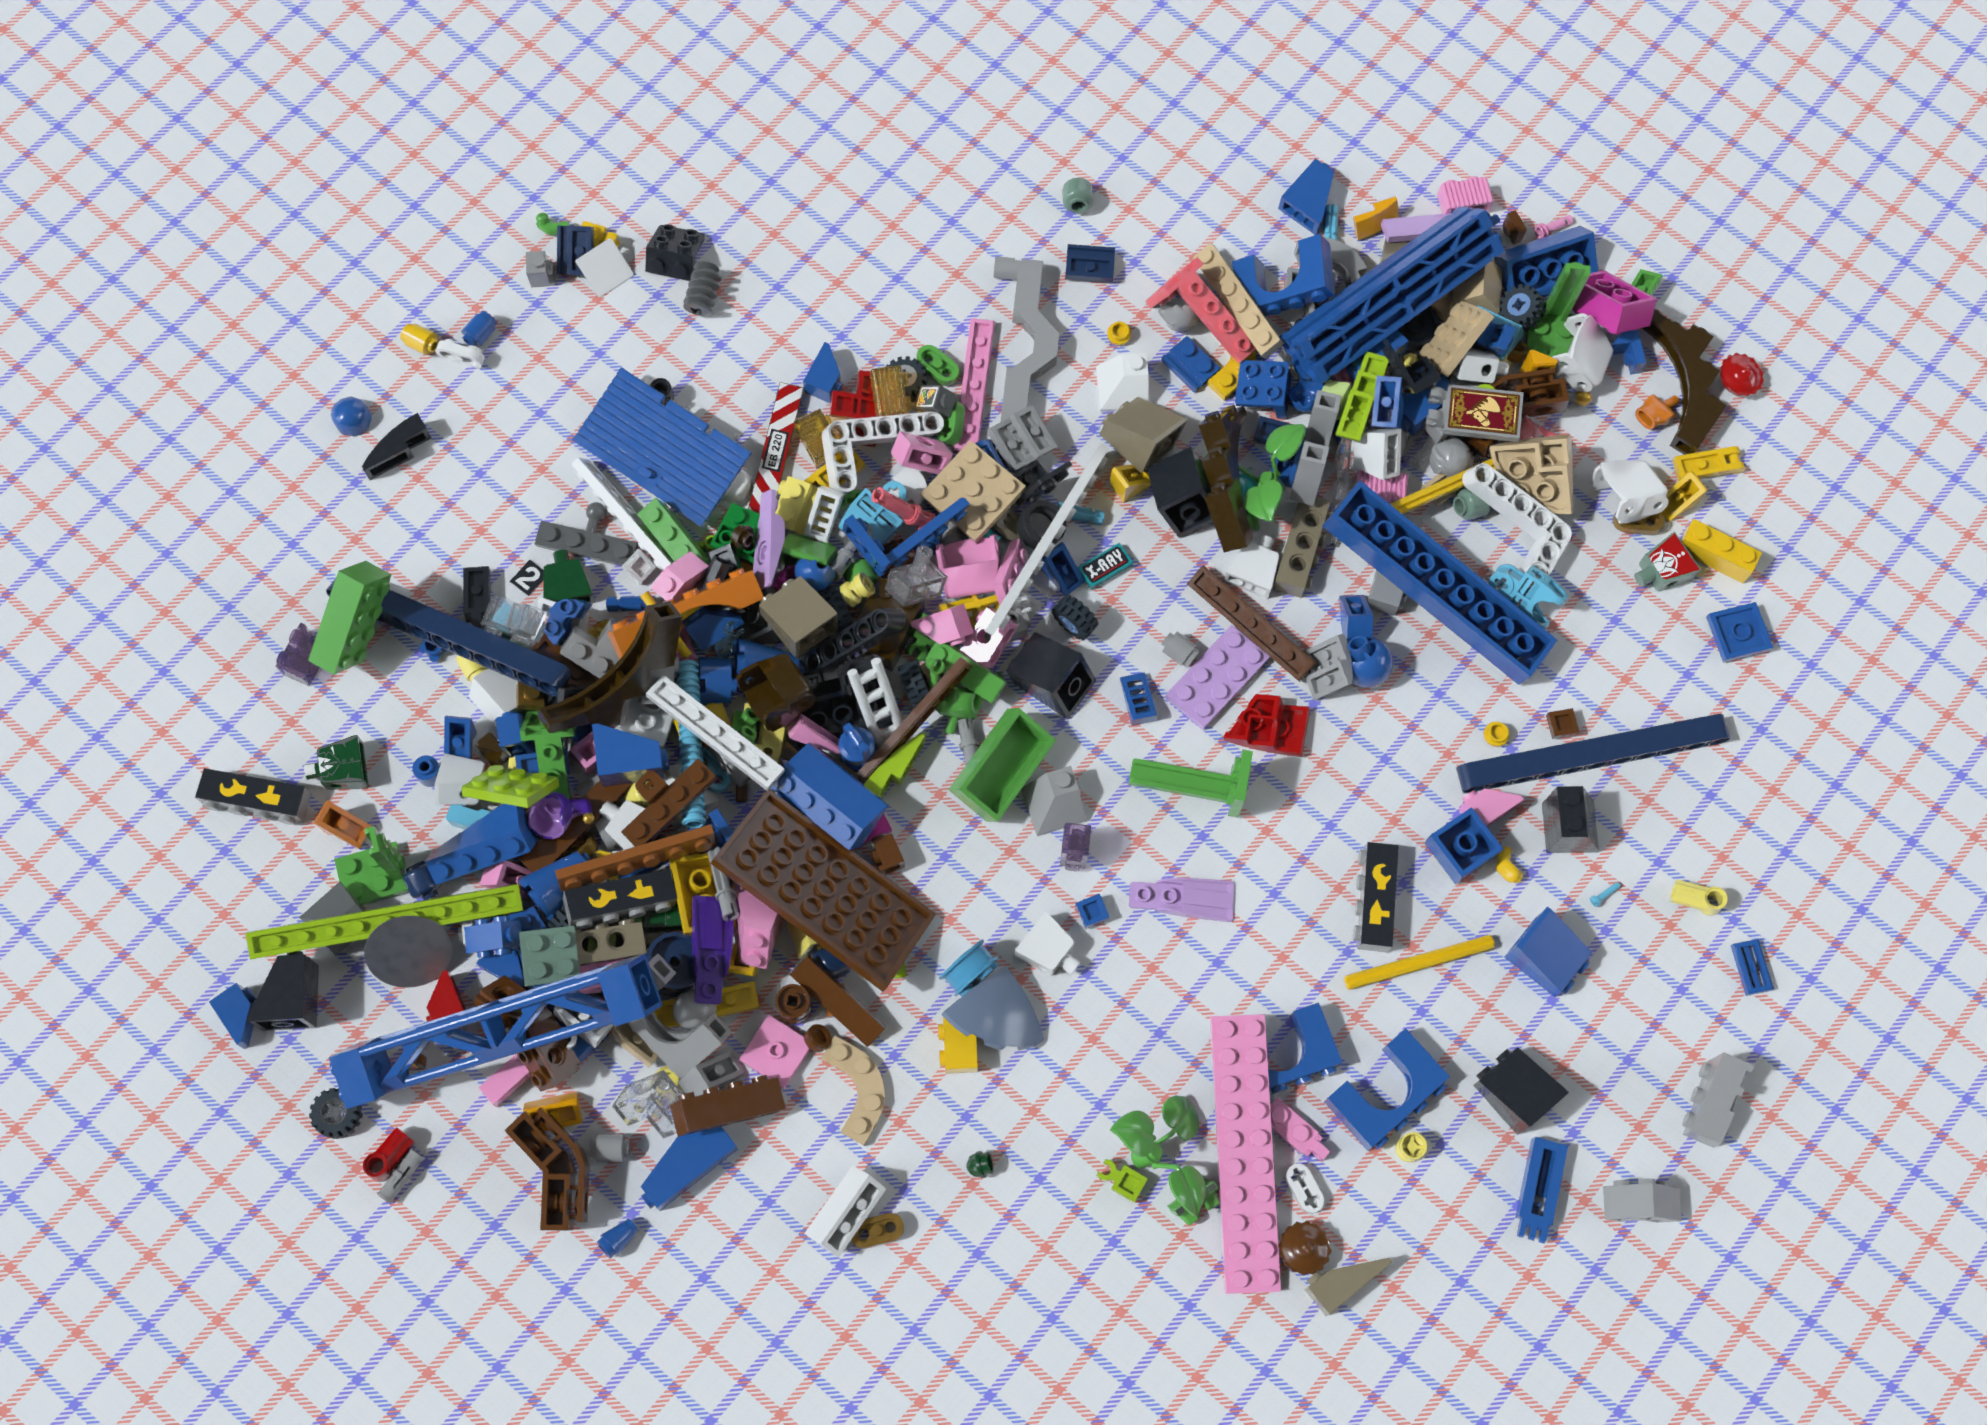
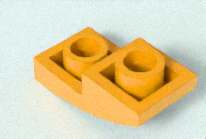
M1396 196L1373 203V211L1353 217L1355 235L1358 240L1381 231L1382 219L1399 217Z

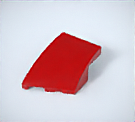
M1255 694L1248 703V707L1237 717V722L1229 733L1226 732L1224 734V740L1264 752L1302 757L1310 709L1307 706L1284 705L1281 696Z

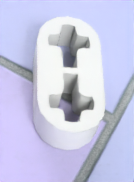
M1298 1163L1293 1164L1285 1173L1286 1183L1303 1212L1307 1214L1317 1213L1324 1205L1323 1194L1307 1166ZM1295 1169L1298 1173L1303 1172L1305 1175L1302 1178L1305 1186L1303 1188L1298 1180L1293 1182L1291 1179ZM1305 1190L1308 1191L1311 1197H1317L1318 1201L1315 1202L1316 1208L1313 1209L1311 1205H1305L1304 1201L1307 1200Z

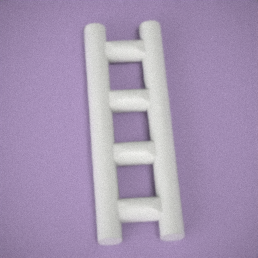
M874 658L871 660L872 669L858 674L856 669H851L847 672L868 731L874 738L875 749L878 750L884 743L883 740L889 738L903 720L880 658ZM877 678L880 687L865 693L863 684ZM884 697L886 706L872 712L869 703ZM890 716L893 724L879 731L876 722Z

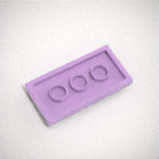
M1231 625L1165 695V699L1199 728L1204 730L1265 665L1270 656Z

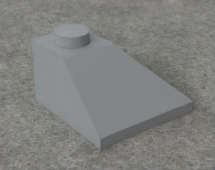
M1071 766L1048 772L1022 787L1021 791L1037 836L1086 821L1080 790Z

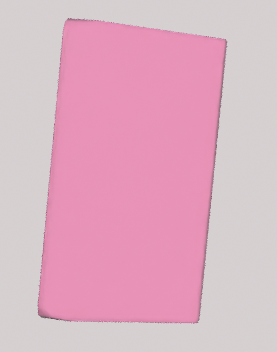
M515 1054L478 1088L497 1108L526 1082L531 1075L525 1064Z

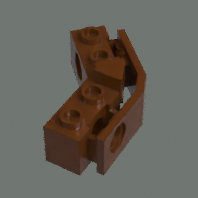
M1555 368L1504 375L1490 383L1496 390L1524 392L1521 419L1566 412L1569 402L1565 378L1554 379ZM1466 437L1465 444L1484 458L1490 452V446L1498 442V440Z
M504 975L480 990V993L475 996V1007L527 990ZM547 1007L527 1030L526 1039L560 1029L554 1015ZM521 1008L501 1014L506 1035L523 1014ZM567 1038L517 1053L519 1060L528 1069L532 1083L540 1092L554 1088L578 1072L575 1065L580 1063L573 1049H567L569 1043Z
M540 1107L537 1110L539 1114L536 1117L530 1112L524 1111L504 1131L543 1172L540 1230L573 1231L574 1219H577V1222H587L590 1164L585 1151L547 1109ZM541 1121L556 1136L553 1140L539 1126ZM562 1140L573 1149L579 1166L578 1185H575L577 1169L571 1154L560 1145ZM572 1190H577L575 1194L576 1215H571Z

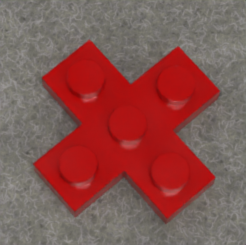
M860 370L858 372L856 394L832 391L829 416L858 419L904 414L906 401L882 398L884 374ZM855 427L856 434L864 437L863 430ZM867 444L861 446L875 447L876 444Z

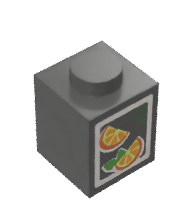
M941 385L920 386L914 409L919 412H937L942 418H951L957 394Z

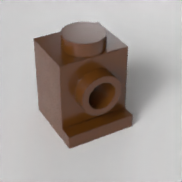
M885 833L879 834L871 839L874 850L870 852L875 864H881L878 869L882 874L886 876L905 868L904 859L892 833L889 835Z

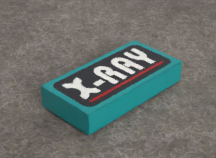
M1118 543L1080 565L1078 569L1086 584L1092 590L1131 567L1133 561L1121 544Z

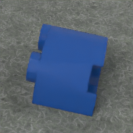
M563 599L556 602L549 609L543 624V630L547 634L548 639L555 646H561L572 630V620L574 618L583 619L593 604L585 600Z
M698 658L701 703H731V693H736L737 691L736 678H732V673H735L736 667L735 658Z

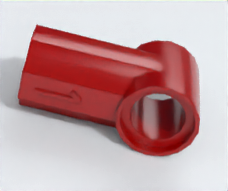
M396 1127L379 1148L364 1159V1172L376 1182L386 1181L392 1175V1169L412 1148L415 1142ZM383 1161V1169L378 1173H373L372 1168L374 1164Z

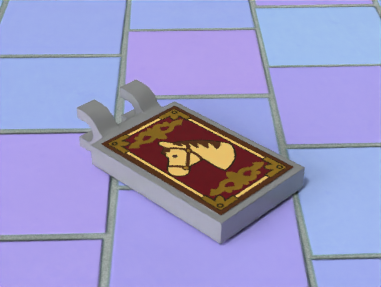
M1448 384L1447 391H1445L1443 388L1434 386L1429 392L1428 403L1442 404V412L1429 409L1426 417V426L1443 427V434L1518 442L1520 439L1524 392Z

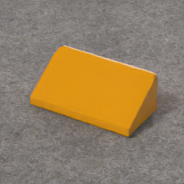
M1530 350L1518 373L1555 368L1558 361L1538 351Z
M578 1092L526 1102L523 1107V1112H530L534 1117L539 1114L537 1110L540 1107L545 1108L563 1127L583 1123ZM541 1121L539 1126L543 1129L544 1132L549 1131V1129Z

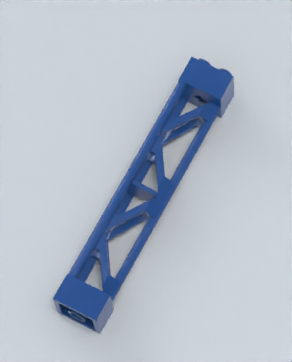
M644 953L579 975L351 1045L329 1057L330 1070L336 1078L339 1087V1097L344 1102L346 1109L375 1101L387 1093L611 1024H614L615 1027L644 1018L661 1007L662 1002L646 954ZM600 984L605 1000L581 993L579 990ZM548 1004L593 1016V1019L526 1039L527 1030ZM521 1008L523 1014L506 1035L501 1014ZM480 1021L486 1037L464 1030L461 1027ZM431 1041L473 1053V1056L409 1075V1068ZM402 1046L404 1051L392 1067L386 1050Z

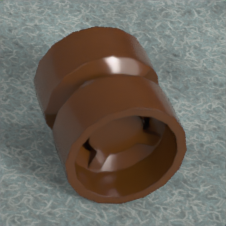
M788 984L778 991L775 1005L780 1017L786 1023L799 1025L810 1017L812 1003L807 990L803 986Z

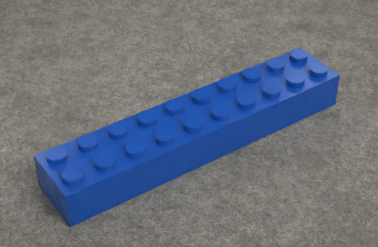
M1361 480L1349 491L1322 525L1518 685L1533 675L1558 641Z

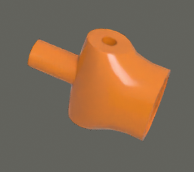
M1652 394L1644 401L1641 407L1637 408L1635 416L1641 425L1650 430L1660 425H1667L1676 416L1671 408L1679 403V399L1673 395L1667 400L1662 401Z

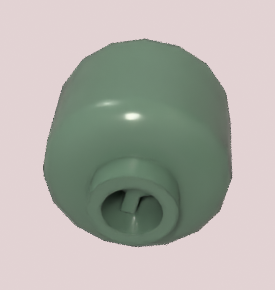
M1077 177L1068 180L1064 184L1062 189L1063 204L1068 211L1079 214L1092 207L1094 201L1093 188L1088 180Z
M1467 488L1458 491L1453 501L1455 512L1465 520L1483 517L1488 514L1491 506Z

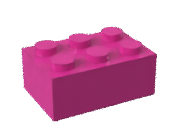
M1604 270L1590 273L1572 311L1576 314L1591 315L1598 324L1607 328L1608 332L1621 334L1625 331L1638 330L1639 328L1650 326L1657 298Z

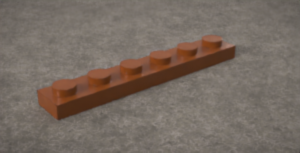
M710 824L555 870L560 890L563 892L564 890L578 888L593 882L601 883L613 876L627 875L643 867H654L660 862L670 859H681L685 855L697 851H707L711 847L716 846L714 831Z

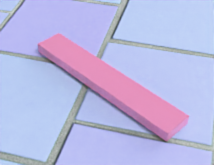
M971 318L960 396V403L965 407L963 432L959 442L954 445L953 453L958 454L970 440L973 443L980 441L995 321Z

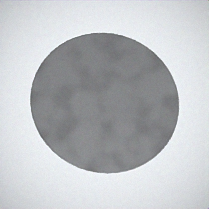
M400 916L387 920L370 934L365 944L364 957L371 973L382 982L396 987H417L435 980L446 970L452 957V943L447 932L436 922L420 916Z

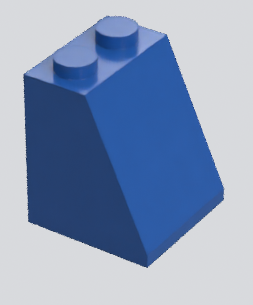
M592 724L597 772L603 787L635 783L647 771H654L662 779H666L665 771L670 770L669 759L666 749H661L659 741L601 724Z
M1547 906L1534 918L1504 958L1552 996L1556 997L1561 992L1566 994L1575 983L1572 978L1577 972L1581 975L1588 967L1590 962L1587 959L1592 952L1555 912Z

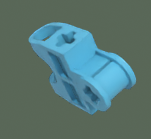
M891 481L883 486V489L887 492L890 490H900L898 493L900 499L906 502L907 492L900 482ZM865 488L849 506L838 528L842 530L844 520L853 514L856 519L860 517L865 523L870 525L872 529L871 538H877L883 545L904 524V521L895 513L873 502L871 499L872 493ZM862 500L868 503L876 512L871 510ZM881 515L883 518H885V519H886L892 526H894V527L892 528L890 525H888V524H887L882 518H880L879 516Z
M1502 564L1489 579V585L1515 606L1522 599V602L1517 607L1545 630L1550 623L1542 615L1544 612L1539 608L1538 602L1545 601L1563 605L1568 599L1566 591L1552 577L1534 565H1531L1528 571L1523 573L1511 564ZM1534 581L1535 583L1533 584L1531 589H1529V586Z

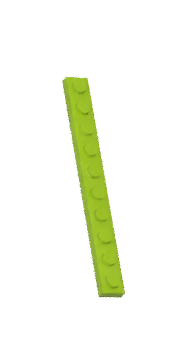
M518 883L248 931L245 935L251 960L367 939L379 925L400 916H420L430 919L439 925L523 911Z

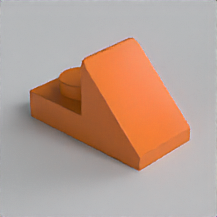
M328 800L314 821V824L324 833L335 836L356 849H360L366 838L364 829L372 827Z

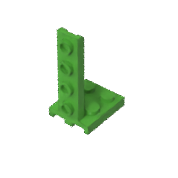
M1578 262L1565 264L1545 303L1546 308L1544 310L1546 313L1545 316L1541 315L1543 320L1541 323L1537 321L1535 328L1531 326L1529 327L1530 330L1526 331V344L1530 350L1538 351L1550 357L1568 353L1574 337L1564 324L1568 317L1576 315L1570 314L1590 276L1591 266L1582 265Z
M538 711L527 712L520 729L521 741L535 740L539 773L542 772L548 776L558 777L559 787L553 792L562 793L571 800L562 737L574 736L577 727L549 733L538 718Z
M1243 749L1240 757H1235L1230 776L1135 758L1132 761L1128 785L1223 802L1229 805L1228 816L1238 818L1246 799L1253 751Z
M374 826L364 829L365 836L372 842L373 848L334 859L339 881L363 905L409 893L403 881L406 863L403 854L399 853L398 843L386 840L384 833H380Z

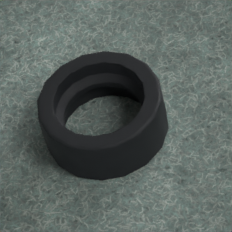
M1039 500L1032 502L1020 513L1017 519V532L1025 545L1035 550L1042 539L1032 530L1029 523L1030 515L1041 513L1052 522L1060 510L1057 505L1050 501ZM1066 529L1064 530L1059 540H1057L1056 538L1052 540L1053 544H1056L1063 538Z

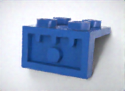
M1249 360L1240 362L1235 398L1236 406L1271 407V409H1275L1277 419H1287L1288 393L1292 379L1289 362Z

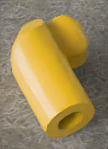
M1502 846L1503 850L1497 856L1496 870L1506 881L1519 883L1523 878L1522 871L1518 870L1510 862L1512 849Z

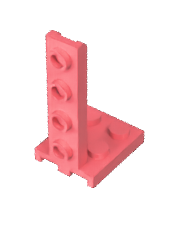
M1197 257L1146 300V303L1151 308L1156 304L1162 306L1179 293L1237 363H1240L1256 348L1239 323L1196 273L1204 265Z

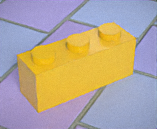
M1694 518L1680 538L1694 560L1740 583H1744L1753 573L1762 554L1761 551Z

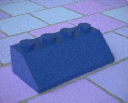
M1582 226L1507 249L1498 257H1494L1495 264L1502 270L1501 285L1505 288L1503 290L1504 293L1506 291L1510 292L1513 286L1518 288V285L1523 284L1524 286H1531L1541 296L1550 294L1566 263L1578 262L1582 265L1591 266L1590 273L1598 272L1594 232Z
M807 743L783 766L784 773L771 787L848 850L861 847L889 806V804L812 743Z

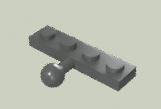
M599 502L589 504L586 509V515L589 519L586 530L541 521L534 543L536 547L553 551L564 549L570 555L622 566L639 547L637 542L595 533L598 522L603 520L606 515L604 505Z

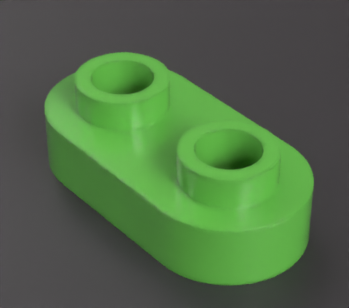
M933 345L922 346L917 351L918 364L922 363L929 376L944 386L956 383L959 378V368L953 360ZM931 358L933 361L926 362L925 359ZM950 373L951 376L944 377L943 374Z

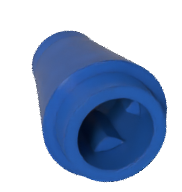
M628 1218L601 1234L597 1244L605 1255L611 1259L614 1255L618 1256L639 1230Z

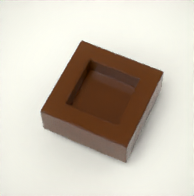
M1516 210L1507 213L1502 228L1505 236L1510 238L1514 245L1522 241L1527 228Z
M1573 708L1547 713L1546 718L1552 739L1574 736L1579 733Z

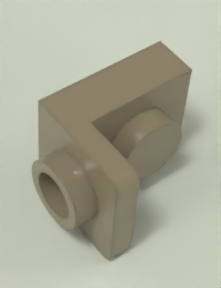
M1009 508L990 529L997 531L1008 541L1020 539L1017 532V519L1019 515Z

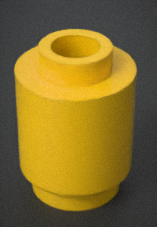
M410 323L406 324L401 331L400 339L406 346L424 355L435 352L439 343L436 333L418 324Z

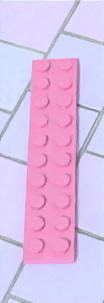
M1265 1014L1211 1016L1210 1028L1225 1293L1280 1292L1281 1280Z

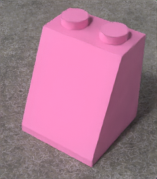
M733 881V889L737 893L735 900L740 916L736 919L737 926L733 933L740 964L767 969L782 928L783 917Z

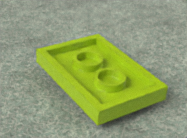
M501 765L490 766L487 771L479 776L473 777L470 782L461 788L463 797L529 808L557 789L559 781L558 777L548 776L542 772L530 773L525 772L524 769L513 770L503 768Z

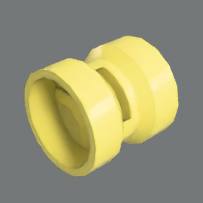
M860 572L854 576L853 581H847L840 585V592L844 600L854 607L861 603L862 598H868L875 594V587L871 579L865 573Z
M1407 1133L1397 1141L1395 1147L1396 1154L1404 1162H1415L1426 1153L1427 1142L1419 1133Z

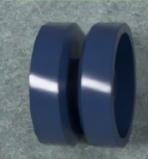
M670 932L656 938L647 950L646 957L648 962L659 954L676 972L668 983L658 991L659 995L676 997L685 990L692 989L695 985L696 977L693 971L692 937L681 932ZM672 962L676 963L677 966H676V967L672 966V965H671Z

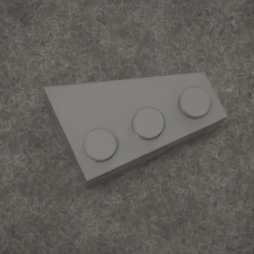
M1722 1053L1704 1062L1699 1071V1077L1702 1078L1700 1085L1695 1087L1691 1095V1101L1694 1102L1691 1112L1688 1111L1683 1119L1682 1126L1685 1127L1683 1135L1713 1148L1721 1145L1735 1114L1732 1110L1737 1095L1742 1097L1745 1089L1740 1086L1745 1073H1752L1755 1065L1727 1053Z

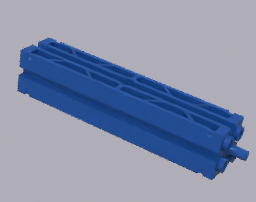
M1459 206L1452 211L1451 215L1445 216L1296 323L1288 332L1281 334L1279 337L1284 342L1282 346L1285 352L1290 354L1292 358L1291 363L1299 378L1306 380L1311 378L1313 382L1324 383L1331 375L1338 373L1490 263L1494 257H1498L1505 252L1501 244V236L1496 231H1491V228L1500 222L1499 216L1497 214L1490 216L1485 209H1470L1469 207Z

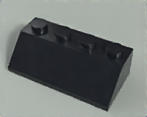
M839 678L810 685L816 701L811 708L802 713L804 716L839 739L843 734V726L847 723H850L853 727H861L868 730L855 693L853 695L845 694L841 688ZM884 697L869 703L872 712L886 706ZM890 716L876 722L879 729L893 724ZM796 741L798 749L806 745Z

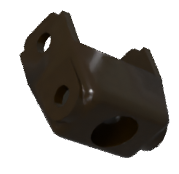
M779 654L755 662L740 670L736 676L738 688L740 691H744L750 708L768 731L774 732L791 723L800 714L811 708L816 701L811 686L787 654Z

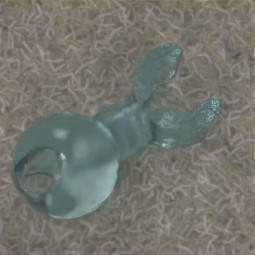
M733 620L724 627L726 634L724 639H720L715 644L714 649L719 657H731L735 649L734 640L743 635L745 631L744 628H741L733 634L732 626L735 623Z

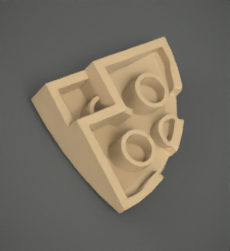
M1571 434L1525 439L1518 442H1506L1490 446L1494 466L1500 474L1552 513H1573Z

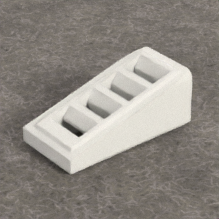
M825 486L818 488L804 532L805 536L828 543L845 493ZM823 496L836 499L835 503L823 500ZM821 505L830 508L832 512L823 511L819 507ZM818 515L829 519V522L826 523L815 518ZM813 524L825 528V533L812 529Z

